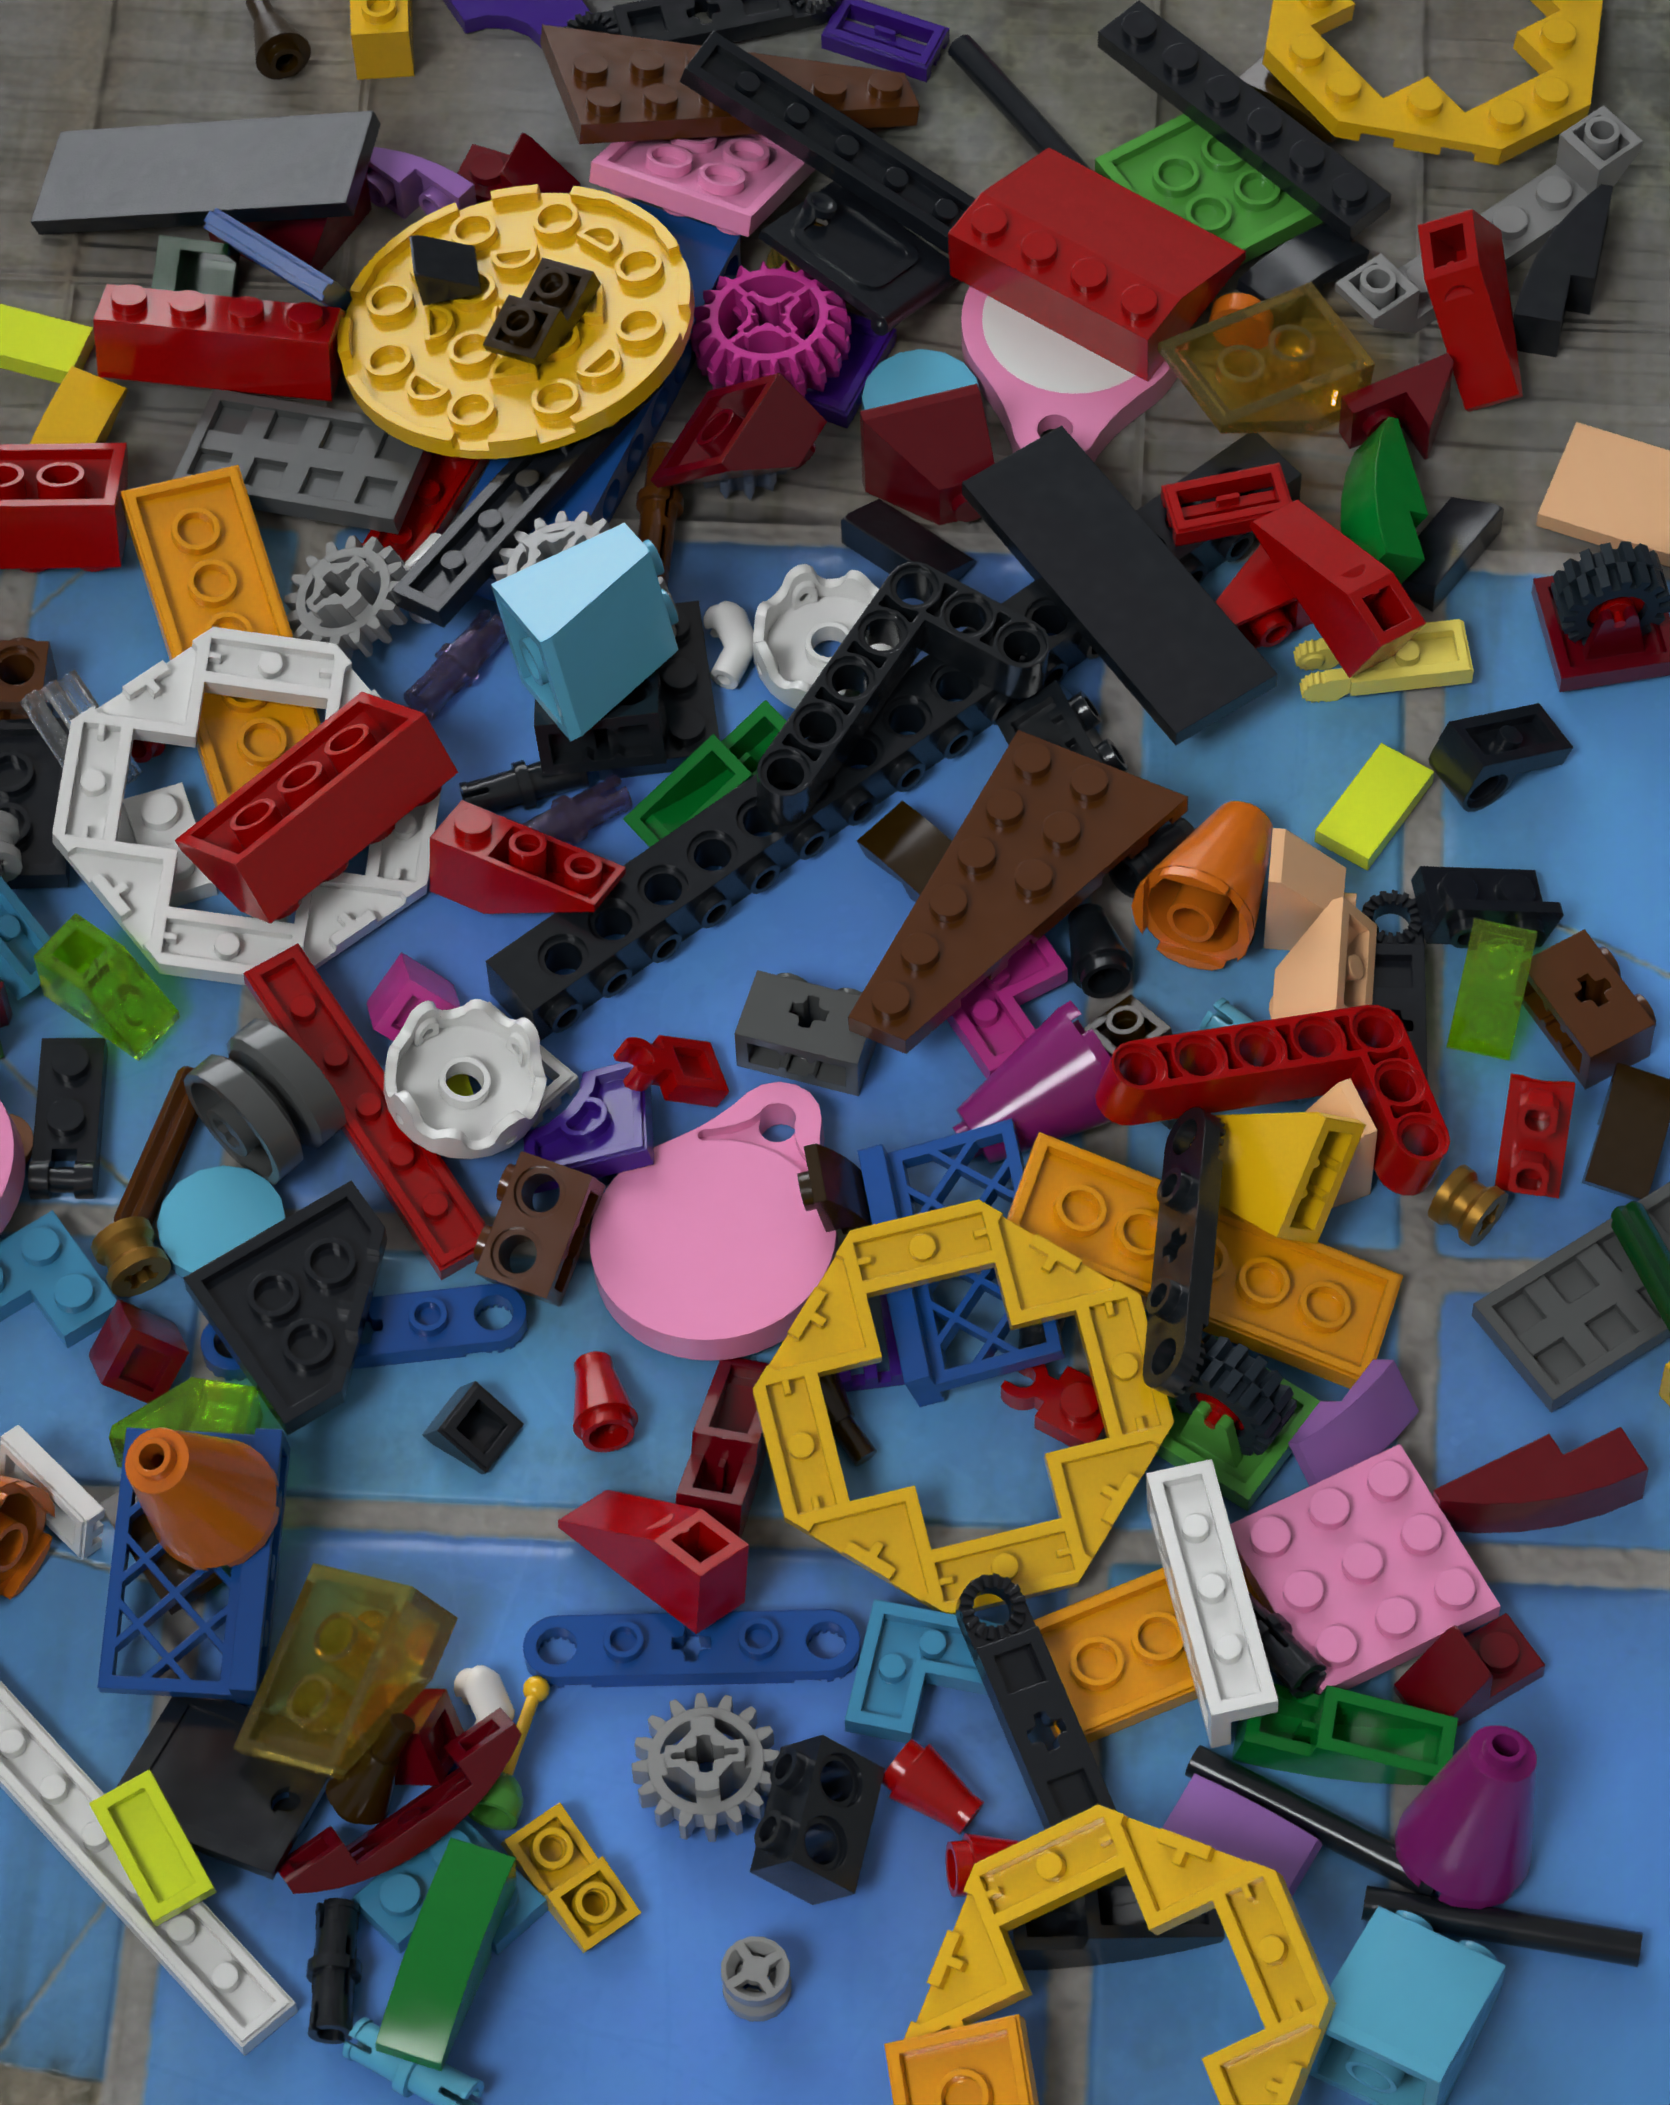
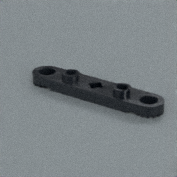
M640 0L615 5L613 10L596 11L595 14L587 11L585 16L577 14L575 15V20L570 19L564 28L699 46L704 44L714 30L733 43L826 24L832 15L836 13L843 0H822V4L816 1V5H812L810 0L808 4L806 0ZM706 12L709 19H712V22L701 24L696 14Z
M1392 890V893L1380 891L1378 896H1371L1369 901L1363 905L1362 913L1373 922L1382 915L1396 914L1403 917L1409 925L1408 929H1404L1402 934L1396 932V936H1393L1391 932H1389V935H1385L1384 930L1379 932V927L1377 926L1372 1005L1388 1008L1398 1015L1404 1024L1428 1082L1425 944L1416 899H1410L1409 894L1405 892L1401 895L1396 890Z
M1199 1107L1188 1109L1178 1118L1165 1144L1162 1180L1157 1190L1159 1211L1151 1290L1146 1300L1148 1322L1143 1380L1148 1387L1173 1398L1178 1397L1179 1394L1183 1395L1186 1392V1386L1191 1388L1194 1384L1191 1376L1193 1375L1198 1378L1200 1374L1199 1371L1195 1370L1196 1366H1203L1204 1360L1200 1358L1205 1355V1349L1202 1348L1205 1344L1201 1338L1202 1329L1206 1328L1209 1322L1223 1161L1218 1159V1156L1220 1154L1219 1146L1224 1144V1139L1221 1137L1226 1134L1225 1129H1223L1225 1124L1220 1118Z
M995 1573L993 1575H981L970 1581L957 1601L956 1619L1044 1829L1046 1830L1096 1805L1117 1811L1039 1627L1035 1625L1026 1604L1025 1595H1022L1020 1587L1018 1584L1012 1583V1580L1007 1576L1004 1578ZM983 1594H994L1000 1597L1008 1607V1621L1004 1625H998L997 1627L993 1625L988 1627L986 1623H980L978 1616L975 1617L974 1599ZM1036 1718H1041L1042 1723L1046 1727L1057 1725L1061 1733L1053 1741L1054 1750H1048L1042 1741L1031 1743L1028 1734L1036 1726Z

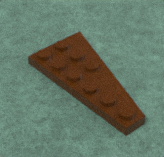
M542 25L540 45L579 144L760 134L679 82L686 66L701 46ZM748 52L865 128L917 125L920 105L905 73Z
M1018 730L849 1014V1031L907 1054L961 1007V999L984 979L989 978L993 980L1007 968L1008 959L1028 941L1033 945L1102 885V878L1127 856L1133 859L1147 847L1148 838L1167 821L1173 824L1188 811V796Z

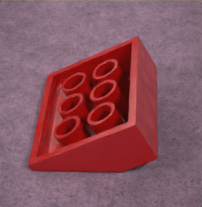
M1049 147L981 192L948 232L951 276L1147 382L1246 259V251Z

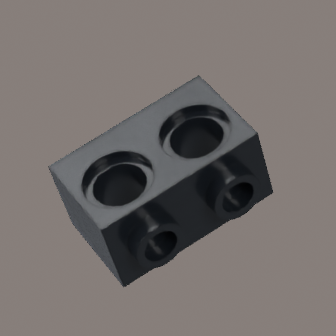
M655 670L582 737L571 742L535 699L534 729L543 777L666 764L667 718L659 670Z
M824 1735L781 1747L780 1753L775 1759L770 1772L772 1784L764 1816L759 1822L754 1836L756 1848L750 1873L811 1905L855 1894L885 1768Z

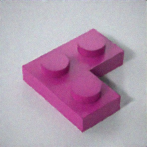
M1045 935L1033 945L1028 941L1008 959L1007 968L993 980L989 978L984 979L961 999V1007L946 1019L986 1079L1036 1030L1020 1005L1068 982V968Z

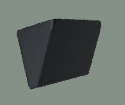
M1451 497L1418 536L1425 561L1401 584L1410 599L1433 612L1501 532L1504 509L1494 503Z
M880 499L849 512L841 520L842 544L889 574L897 566L904 563L921 562L959 581L974 565V559Z

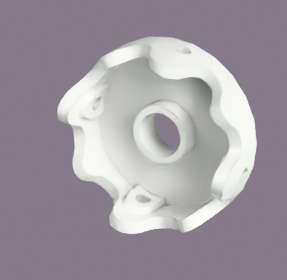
M808 564L797 565L787 573L782 586L776 594L767 601L761 602L757 607L753 632L754 663L761 681L769 692L783 704L796 709L831 659V657L817 654L813 650L815 646L828 640L842 643L879 589L867 576L857 570H850L845 576L840 578L826 579L818 576L814 568ZM874 644L871 646L879 651L892 649L891 646L886 644ZM844 689L838 692L846 697L861 695V693L852 689Z
M481 999L470 1000L461 1007L449 1010L438 1009L434 1002L429 1000L417 1005L411 1011L401 1031L389 1046L385 1064L383 1092L388 1110L398 1128L414 1143L429 1152L448 1158L477 1159L489 1157L513 1146L527 1134L537 1120L545 1093L547 1077H545L541 1060L538 1031L529 1019L525 1017L517 1020L510 1019L495 1010L491 1004ZM466 1074L472 1076L480 1083L481 1090L471 1096H461L452 1092L447 1086L446 1081L452 1076Z

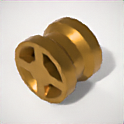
M1463 1164L1456 1168L1438 1189L1430 1204L1427 1216L1439 1225H1452L1458 1230L1459 1238L1473 1247L1485 1238L1498 1221L1507 1204L1508 1194L1497 1186H1484L1478 1181L1477 1173Z
M132 1216L109 1224L96 1235L91 1244V1250L97 1263L108 1268L106 1280L112 1293L119 1297H131L151 1290L165 1279L171 1268L165 1251L154 1246L155 1232L149 1220L144 1217Z

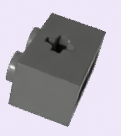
M757 970L734 1033L737 1066L859 1096L877 1042L849 1031L848 1016L862 992L851 988L835 990L811 984L803 978L790 973L775 975Z

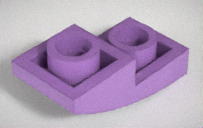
M374 147L367 169L370 199L376 206H386L405 219L419 206L428 215L452 203H456L459 210L477 204L474 184L459 174L415 155Z
M1372 1360L1342 1401H1320L1289 1441L1288 1445L1309 1486L1381 1453L1417 1415L1419 1410L1395 1361Z
M1195 1773L1162 1827L1168 1831L1209 1845L1218 1851L1276 1870L1284 1877L1292 1897L1323 1846L1319 1839L1279 1815Z

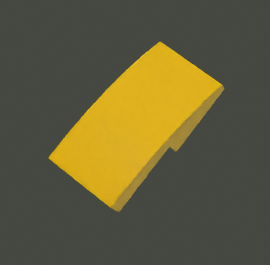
M72 366L54 394L29 444L106 443L128 389Z
M560 1802L501 1843L509 1856L516 1857V1867L546 1898L549 1912L583 1953L641 1914V1911L603 1856L600 1858L596 1856Z

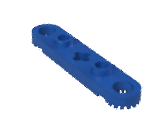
M501 1284L374 1296L371 1300L366 1322H371V1327L376 1332L372 1333L370 1343L359 1345L353 1369L466 1357V1354L492 1353V1351L497 1350L498 1353H501L506 1348L511 1350L515 1347V1343L522 1341L524 1333L527 1332L528 1318L525 1302L516 1290ZM494 1305H497L498 1308L504 1306L505 1310H510L513 1317L501 1329L488 1330L477 1323V1316H480L481 1310L483 1312L487 1310V1306H490V1309L494 1308ZM208 1323L202 1332L200 1340L206 1367L214 1373V1376L218 1378L224 1377L225 1381H232V1379L242 1381L244 1378H247L234 1358H226L217 1352V1344L220 1345L221 1339Z
M829 1609L731 1611L698 1634H695L669 1613L556 1615L543 1618L532 1625L526 1633L523 1642V1653L528 1672L533 1676L537 1675L545 1678L550 1687L558 1685V1688L564 1687V1685L632 1687L794 1683V1680L821 1681V1679H827V1682L834 1681V1678L839 1677L842 1679L846 1676V1673L853 1671L855 1664L859 1661L861 1651L860 1635L856 1624L847 1615ZM828 1630L831 1634L836 1632L838 1637H843L846 1646L839 1655L833 1658L817 1657L808 1649V1641L811 1642L812 1636H818L820 1631L824 1634ZM559 1636L562 1637V1640H567L568 1638L570 1643H574L576 1648L574 1656L563 1664H549L538 1655L540 1652L539 1648L544 1646V1641L548 1643L552 1637L555 1640ZM695 1636L699 1637L701 1647L710 1649L700 1650L697 1661H685L684 1652L674 1649L684 1647L686 1637Z

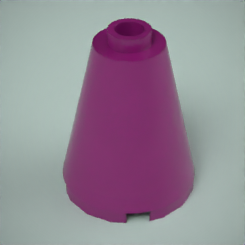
M1071 1000L1058 1007L956 1109L962 1121L952 1127L955 1134L1012 1118L1017 1128L1021 1152L1023 1153L1032 1149L1039 1132L1060 1140L1112 1122L1101 1113L1097 1107L1095 1097L1111 1057L1093 1029L1085 1032L1079 1020L1071 1022L1082 1015ZM1004 1142L980 1148L973 1159L981 1154L984 1155L990 1164L1006 1159Z
M1499 1725L1486 1726L1479 1729L1414 1798L1400 1817L1395 1832L1396 1857L1406 1876L1416 1886L1419 1887L1421 1881L1441 1893L1438 1900L1453 1907L1482 1909L1499 1905L1513 1895L1514 1890L1523 1883L1528 1875L1532 1860L1537 1756L1533 1745L1524 1735L1512 1728Z

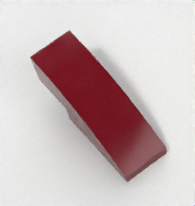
M734 1358L719 1361L693 1430L691 1455L676 1492L675 1504L703 1509L741 1538L767 1453L753 1397V1387L769 1363Z
M1622 1427L1564 1455L1549 1433L1434 1489L1433 1497L1456 1532H1524L1564 1526L1597 1517L1643 1499L1649 1469Z

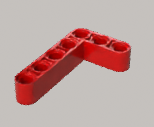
M1380 1005L1356 1006L1129 1041L1120 1044L1114 1050L1095 1095L1097 1107L1110 1121L1120 1125H1139L1177 1119L1193 1107H1199L1209 1113L1323 1096L1338 1082L1351 1078L1377 1129L1373 1166L1382 1184L1389 1190L1405 1196H1414L1425 1191L1433 1180L1450 1145L1448 1129L1404 1024L1398 1015Z

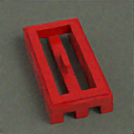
M1280 463L1161 486V501L1163 507L1167 509V521L1169 527L1173 529L1175 547L1253 532L1249 527L1252 521L1292 502ZM1273 487L1274 489L1240 496L1242 492ZM1216 498V501L1182 508L1180 506L1181 504Z

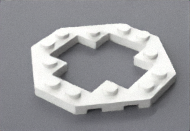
M212 627L192 640L190 648L169 662L160 661L122 686V693L97 709L93 706L71 720L52 831L53 844L159 974L246 985L244 983V972L299 943L315 969H318L427 894L430 872V836L436 830L440 794L431 802L415 807L395 823V829L388 837L380 842L370 844L365 875L343 872L330 881L322 882L303 897L301 905L296 910L294 923L274 921L270 924L258 918L170 907L178 850L117 841L133 740L195 748L204 693L326 709L325 720L361 692L381 698L375 689L371 691L352 669V662L337 644Z

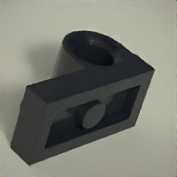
M1536 703L1449 721L1428 759L1429 765L1461 807L1467 812H1474L1487 807L1502 796L1517 774L1562 765L1572 751L1573 746L1542 706Z

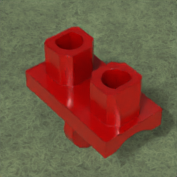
M1511 1073L1495 1186L1514 1193L1559 1198L1575 1082L1542 1081Z

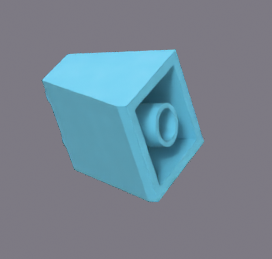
M622 523L491 584L521 683L570 742L582 737L678 651L672 625L679 621L671 598L664 589H661L657 577L664 573L661 557L649 539L642 542L626 523Z
M1378 1906L1330 1985L1336 2006L1309 2075L1371 2105H1445L1501 1993L1506 1965L1498 1962L1490 1950L1476 1942L1461 1940L1457 1943L1434 1932L1432 1926L1425 1919L1414 1913L1404 1910H1398L1393 1913Z

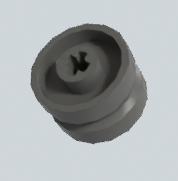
M254 1018L232 1036L226 1044L229 1058L211 1054L190 1071L183 1081L186 1094L197 1115L227 1153L243 1168L251 1170L268 1180L271 1184L276 1185L304 1159L301 1144L313 1148L321 1147L346 1124L344 1108L334 1088L307 1053L275 1025L267 1020Z

